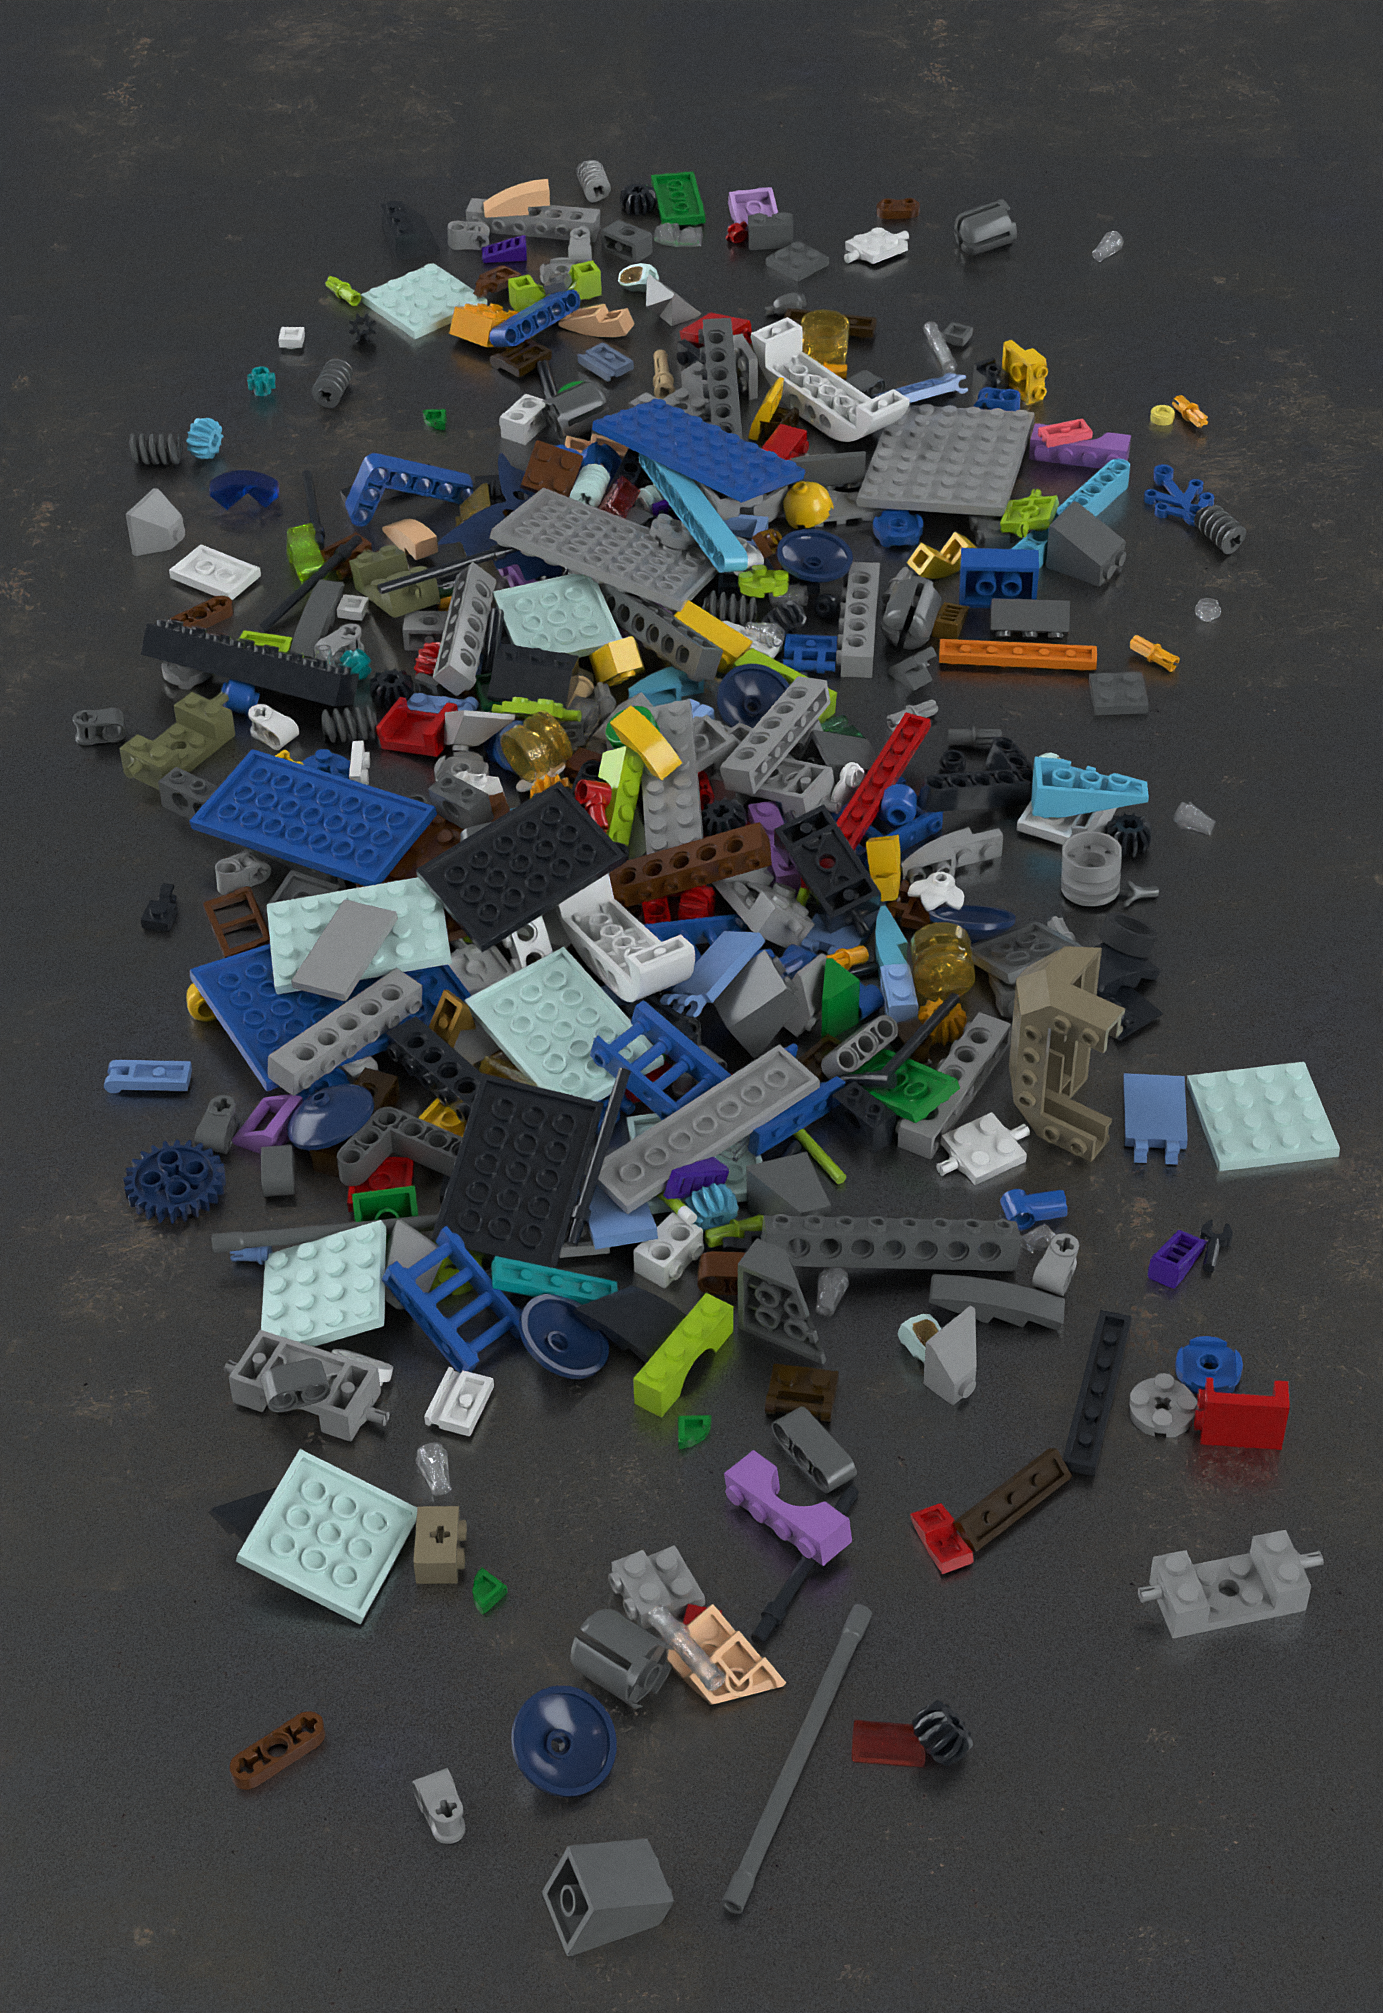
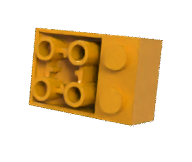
M465 303L464 307H455L449 334L485 347H494L489 337L491 329L519 312L514 310L506 312L503 310V306L490 303V306L480 303L477 306Z

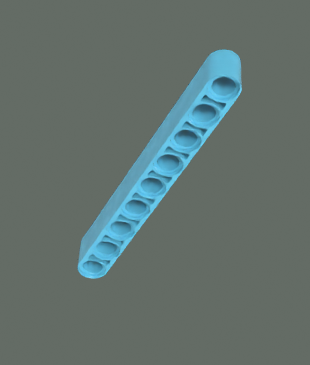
M639 453L641 467L718 572L745 571L748 566L746 550L693 479Z
M1124 459L1109 461L1057 508L1053 522L1073 501L1081 504L1095 517L1128 488L1130 463ZM1049 528L1044 531L1032 530L1012 549L1039 550L1040 568L1047 559Z

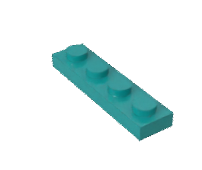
M495 1256L491 1264L492 1288L532 1297L543 1294H556L584 1305L618 1291L616 1281L498 1256Z

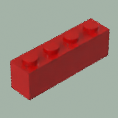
M780 424L761 449L774 452L784 460L803 456L809 449L807 430Z

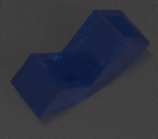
M230 471L210 481L209 496L226 510L247 493L265 508L279 497V482L266 474L256 471Z

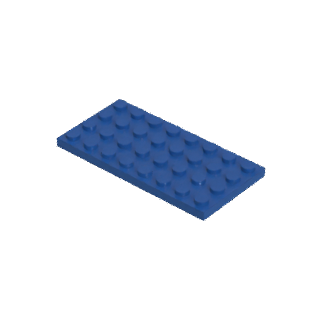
M652 399L650 402L638 404L636 407L621 410L618 413L606 415L604 418L593 421V431L741 503L804 479L805 469L797 466L794 461L784 460L778 457L776 453L765 451L755 443L746 442L736 434L727 433L717 425H710L702 421V418L698 416H691L681 408L666 404L662 399Z
M252 749L189 822L193 830L363 886L381 884L436 817L437 811L435 806Z

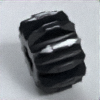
M631 183L630 186L626 185L620 191L619 197L622 211L627 212L628 215H645L646 213H651L655 208L656 196L654 188L648 186V184Z
M788 601L769 611L764 616L761 624L766 635L783 640L786 634H794L805 625L807 618L804 610L797 602Z
M394 668L388 671L385 669L383 673L376 672L375 677L370 679V697L372 702L377 703L378 708L386 707L389 710L400 697L406 698V701H408L414 694L413 680L410 675L406 674L405 670L397 671Z
M724 796L721 801L713 798L712 804H704V809L701 812L704 836H713L747 825L745 809L736 799L728 801Z
M1125 812L1121 816L1113 815L1112 820L1108 821L1105 827V834L1115 838L1121 845L1122 857L1126 854H1130L1132 857H1135L1136 853L1144 854L1152 842L1151 823L1145 820V816L1137 817L1135 812L1132 815H1127Z
M936 1700L932 1704H928L912 1720L914 1735L918 1737L919 1744L926 1749L927 1754L933 1756L936 1762L949 1766L959 1761L973 1746L971 1732L966 1728L965 1722L959 1718L958 1713H955L949 1705Z

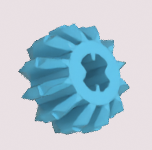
M196 418L194 423L190 425V431L187 432V450L196 458L213 459L215 453L219 452V446L222 445V426H219L217 421L210 418Z
M712 1183L709 1187L702 1186L701 1190L693 1191L692 1196L685 1200V1205L697 1215V1220L693 1224L702 1228L703 1232L710 1228L728 1224L731 1219H735L738 1216V1201L735 1194L725 1184L716 1185Z

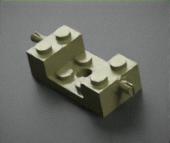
M384 546L378 552H372L367 549V551L364 550L362 554L358 555L356 559L349 561L355 589L364 596L369 597L372 602L393 618L441 603L436 578L382 595L379 593L378 584L427 569L423 566H417L410 569L409 572L405 552L396 546Z
M193 692L186 695L174 705L176 723L152 741L137 734L119 748L124 774L129 778L133 777L159 790L158 781L175 767L191 772L235 736L232 710L222 706L229 701L228 695L225 692L224 694L220 692L215 698L210 700Z

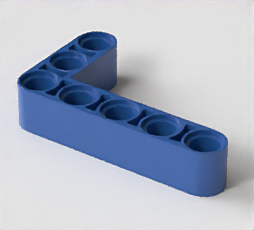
M372 453L363 460L346 499L345 507L354 525L365 526L372 520L385 488L457 504L470 505L474 503V482L471 476L466 473Z

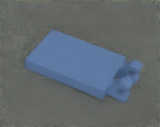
M947 373L940 378L928 379L896 388L895 390L910 400L909 403L950 391L966 393L968 388H959L958 385L960 380L966 379L965 375ZM885 391V392H882V393H878V394H875V395H871V398L873 399V398H875V397H877V396H880V395H882V394H884V393H886V392H888V391Z
M882 901L880 907L886 905L888 901ZM879 910L865 916L863 919L871 930L870 934L865 935L863 938L859 936L853 925L845 926L830 934L816 913L812 918L815 925L803 939L801 947L814 954L820 949L826 951L827 955H830L840 948L851 949L858 945L862 946L876 927Z
M723 931L694 964V971L691 977L686 981L678 983L671 991L672 994H664L660 999V1003L669 1005L673 1001L672 1009L680 1014L683 1012L684 1007L691 1003V1008L686 1015L687 1017H697L704 1005L714 1002L766 941L758 932Z
M1124 1073V1145L1134 1147V1163H1147L1149 1147L1165 1148V1164L1178 1165L1180 1149L1187 1148L1188 1141L1185 1076Z
M596 1185L589 1207L592 1212L587 1224L595 1250L658 1239L657 1227L647 1202L627 1214Z

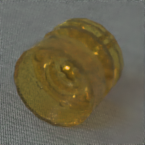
M828 309L815 310L806 314L801 321V326L803 327L802 352L821 365H824V362L826 364H845L848 355L849 320L843 314Z
M539 710L532 717H528L523 722V725H516L505 732L500 739L507 761L513 770L529 783H534L537 778L540 779L546 775L550 768H556L572 757L571 743L565 730L551 714L543 710Z
M940 922L924 926L914 934L910 942V953L913 964L914 985L918 992L926 998L937 1000L938 997L941 1000H945L951 993H956L961 997L968 992L975 982V969L972 959L971 939L967 931L959 925Z

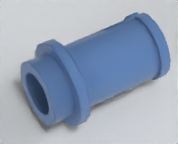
M272 1246L245 1248L240 1251H230V1254H235L231 1255L230 1258L232 1262L248 1261L264 1265L265 1260H268V1254L273 1253Z

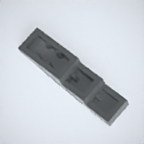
M319 579L304 608L289 651L303 653L304 658H317L314 654L315 645L321 638L326 637L328 629L333 627L345 586L343 582Z
M934 1274L931 1278L929 1303L959 1314L971 1305L975 1308V1319L987 1324L992 1317H996L1023 1327L1028 1320L1056 1331L1063 1325L1065 1299L1039 1290L1002 1281L969 1276Z

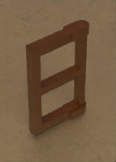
M250 886L236 889L232 893L203 902L204 909L225 958L270 944L269 929ZM244 900L248 901L253 914L219 925L213 910ZM254 923L258 924L263 937L229 949L224 937L225 933Z

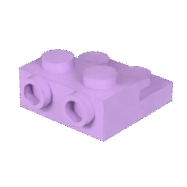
M772 187L729 192L728 206L732 221L735 223L746 222L748 225V215L756 213L767 214L768 217L778 213Z

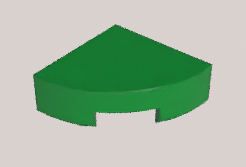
M445 409L423 410V419L428 426L434 429L446 430L447 411Z
M711 1415L678 1416V1449L693 1447L706 1438L711 1429Z
M483 1567L476 1573L472 1588L473 1601L478 1611L484 1615L508 1593L507 1586Z

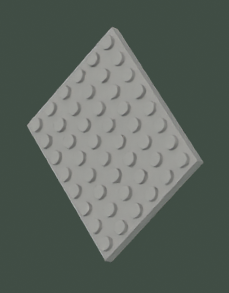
M923 404L921 406L909 405L901 419L884 427L858 493L857 507L1003 516L1032 431L1035 412H1027L1026 410L1004 411L1000 408L992 410L980 409L978 407L956 408L951 405L945 407H935L930 404Z
M542 488L492 528L490 539L497 541L503 547L519 549L526 556H537L544 559L547 564L568 568V571L573 574L589 576L596 583H607L622 593H633L645 602H656L663 605L666 610L681 612L687 601H691L718 574V570L700 547L693 549V545H689L688 550L666 546L660 543L662 538L656 535L654 539L650 535V528L546 488Z

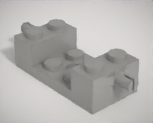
M696 362L681 371L682 387L662 400L666 404L681 408L685 413L691 416H698L704 421L709 418L705 417V403H708V399L703 397V384H707V380H702L701 366L705 365ZM646 392L629 402V408L658 398Z
M784 758L754 795L725 790L720 769L710 778L714 798L717 801H721L725 796L729 801L736 799L743 806L752 796L781 802L784 815L787 812L790 814V810H794L798 817L823 804L829 812L838 814L841 811V803L831 801L832 792L835 787L832 767Z
M768 867L712 882L753 932L760 933L766 940L786 948L791 944L799 946L815 925L807 916L809 911L801 904L795 902L792 905L778 894L771 896L764 892H761L757 898L759 892L747 886L748 882L769 886L774 877L767 870Z
M259 1330L238 1363L228 1360L225 1364L224 1373L230 1374L228 1378L233 1403L263 1412L267 1406L261 1384V1376L264 1372L274 1367L304 1359H318L323 1364L331 1389L330 1394L321 1402L298 1409L319 1415L321 1432L351 1442L361 1425L367 1420L382 1424L383 1426L389 1420V1412L373 1408L381 1394L377 1367L263 1330Z
M1286 1530L1253 1536L1250 1553L1193 1565L1187 1550L1154 1556L1149 1579L1151 1586L1139 1587L1138 1596L1141 1603L1157 1599L1172 1639L1306 1611L1311 1590V1584L1304 1569L1322 1566L1323 1556L1319 1550L1300 1555L1293 1547ZM1224 1587L1232 1588L1237 1594L1228 1597L1220 1593L1219 1589Z

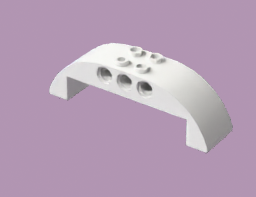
M788 317L751 333L754 352L770 386L779 377L784 378L781 400L790 409L798 408L800 417L831 438L845 442L858 440L901 419L909 407L910 400L895 389L873 399L869 398L802 352L803 327Z
M609 873L554 907L571 943L586 965L617 996L627 1002H634L686 981L694 971V946L682 935L661 942L614 899Z

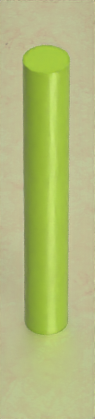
M804 1129L793 1134L837 1184H841L846 1180L847 1176Z

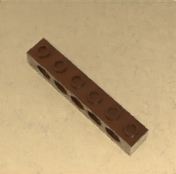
M757 822L628 860L609 873L614 899L626 908L771 866L770 839L761 822Z

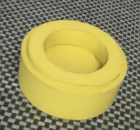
M1167 405L1155 406L1151 410L1150 420L1156 425H1170L1174 422L1175 411Z

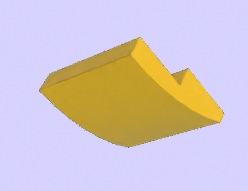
M779 377L766 394L751 424L748 439L757 441L764 429V422H770L782 399L784 378Z

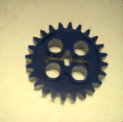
M176 1139L173 1146H169L166 1141H163V1148L160 1149L152 1145V1152L150 1154L141 1151L142 1160L132 1159L133 1167L126 1168L127 1176L123 1178L124 1190L130 1207H135L138 1215L145 1212L147 1220L157 1215L158 1223H161L165 1217H169L171 1224H173L176 1217L180 1216L186 1222L188 1214L198 1218V1210L210 1211L209 1202H219L218 1195L224 1194L223 1186L226 1185L224 1164L221 1163L220 1156H214L212 1148L204 1151L203 1143L193 1147L191 1140H188L184 1146L180 1145L179 1139Z

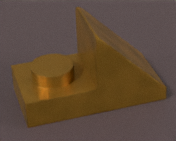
M443 990L429 1028L454 1048L460 1031L474 1030L476 1025L468 1005L449 990Z

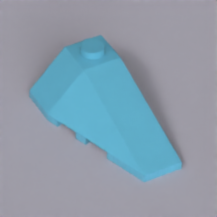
M1034 758L1031 797L1033 816L1063 818L1148 802L1149 795L1146 781L1116 773L1109 776L1102 775L1096 772L1094 767L1087 766L1086 770L1071 766V761L1064 759Z

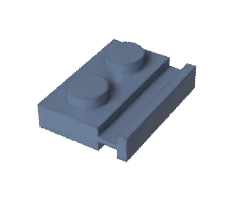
M605 343L586 350L584 355L578 354L579 364L606 381H610L612 376L617 378L634 369L631 359Z

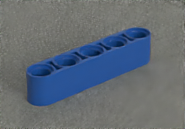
M564 290L546 296L493 327L490 331V342L494 347H512L520 344L576 311L580 306V295L575 290Z

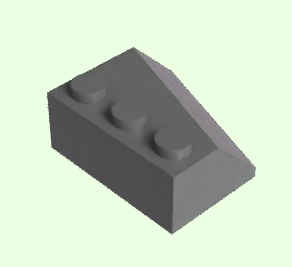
M757 1238L738 1263V1328L824 1365L827 1360L786 1250Z

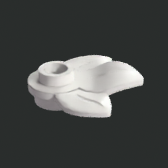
M849 762L840 772V781L834 787L831 801L840 802L841 807L850 802L866 776L859 764Z
M945 872L932 873L927 879L914 882L908 890V896L921 897V902L928 912L944 902L956 910H960L964 903L963 891L955 886L953 876Z

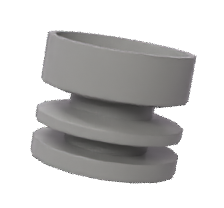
M1087 831L1075 834L1065 841L1062 846L1061 891L1067 899L1082 906H1100L1111 902L1117 897L1120 892L1122 847L1119 842L1108 834Z

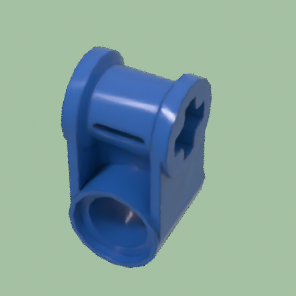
M984 387L979 391L978 400L975 402L974 407L980 409L988 407L987 410L1000 408L1004 411L1020 410V392L1014 389Z

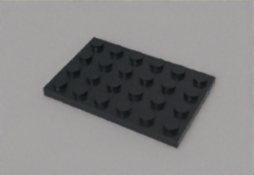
M558 781L416 869L419 879L483 953L626 863V855L562 783Z
M483 1073L431 1241L438 1245L436 1240L441 1230L447 1226L452 1233H456L462 1238L466 1250L471 1255L494 1260L495 1256L557 1269L571 1221L570 1217L573 1206H575L602 1114L603 1103Z

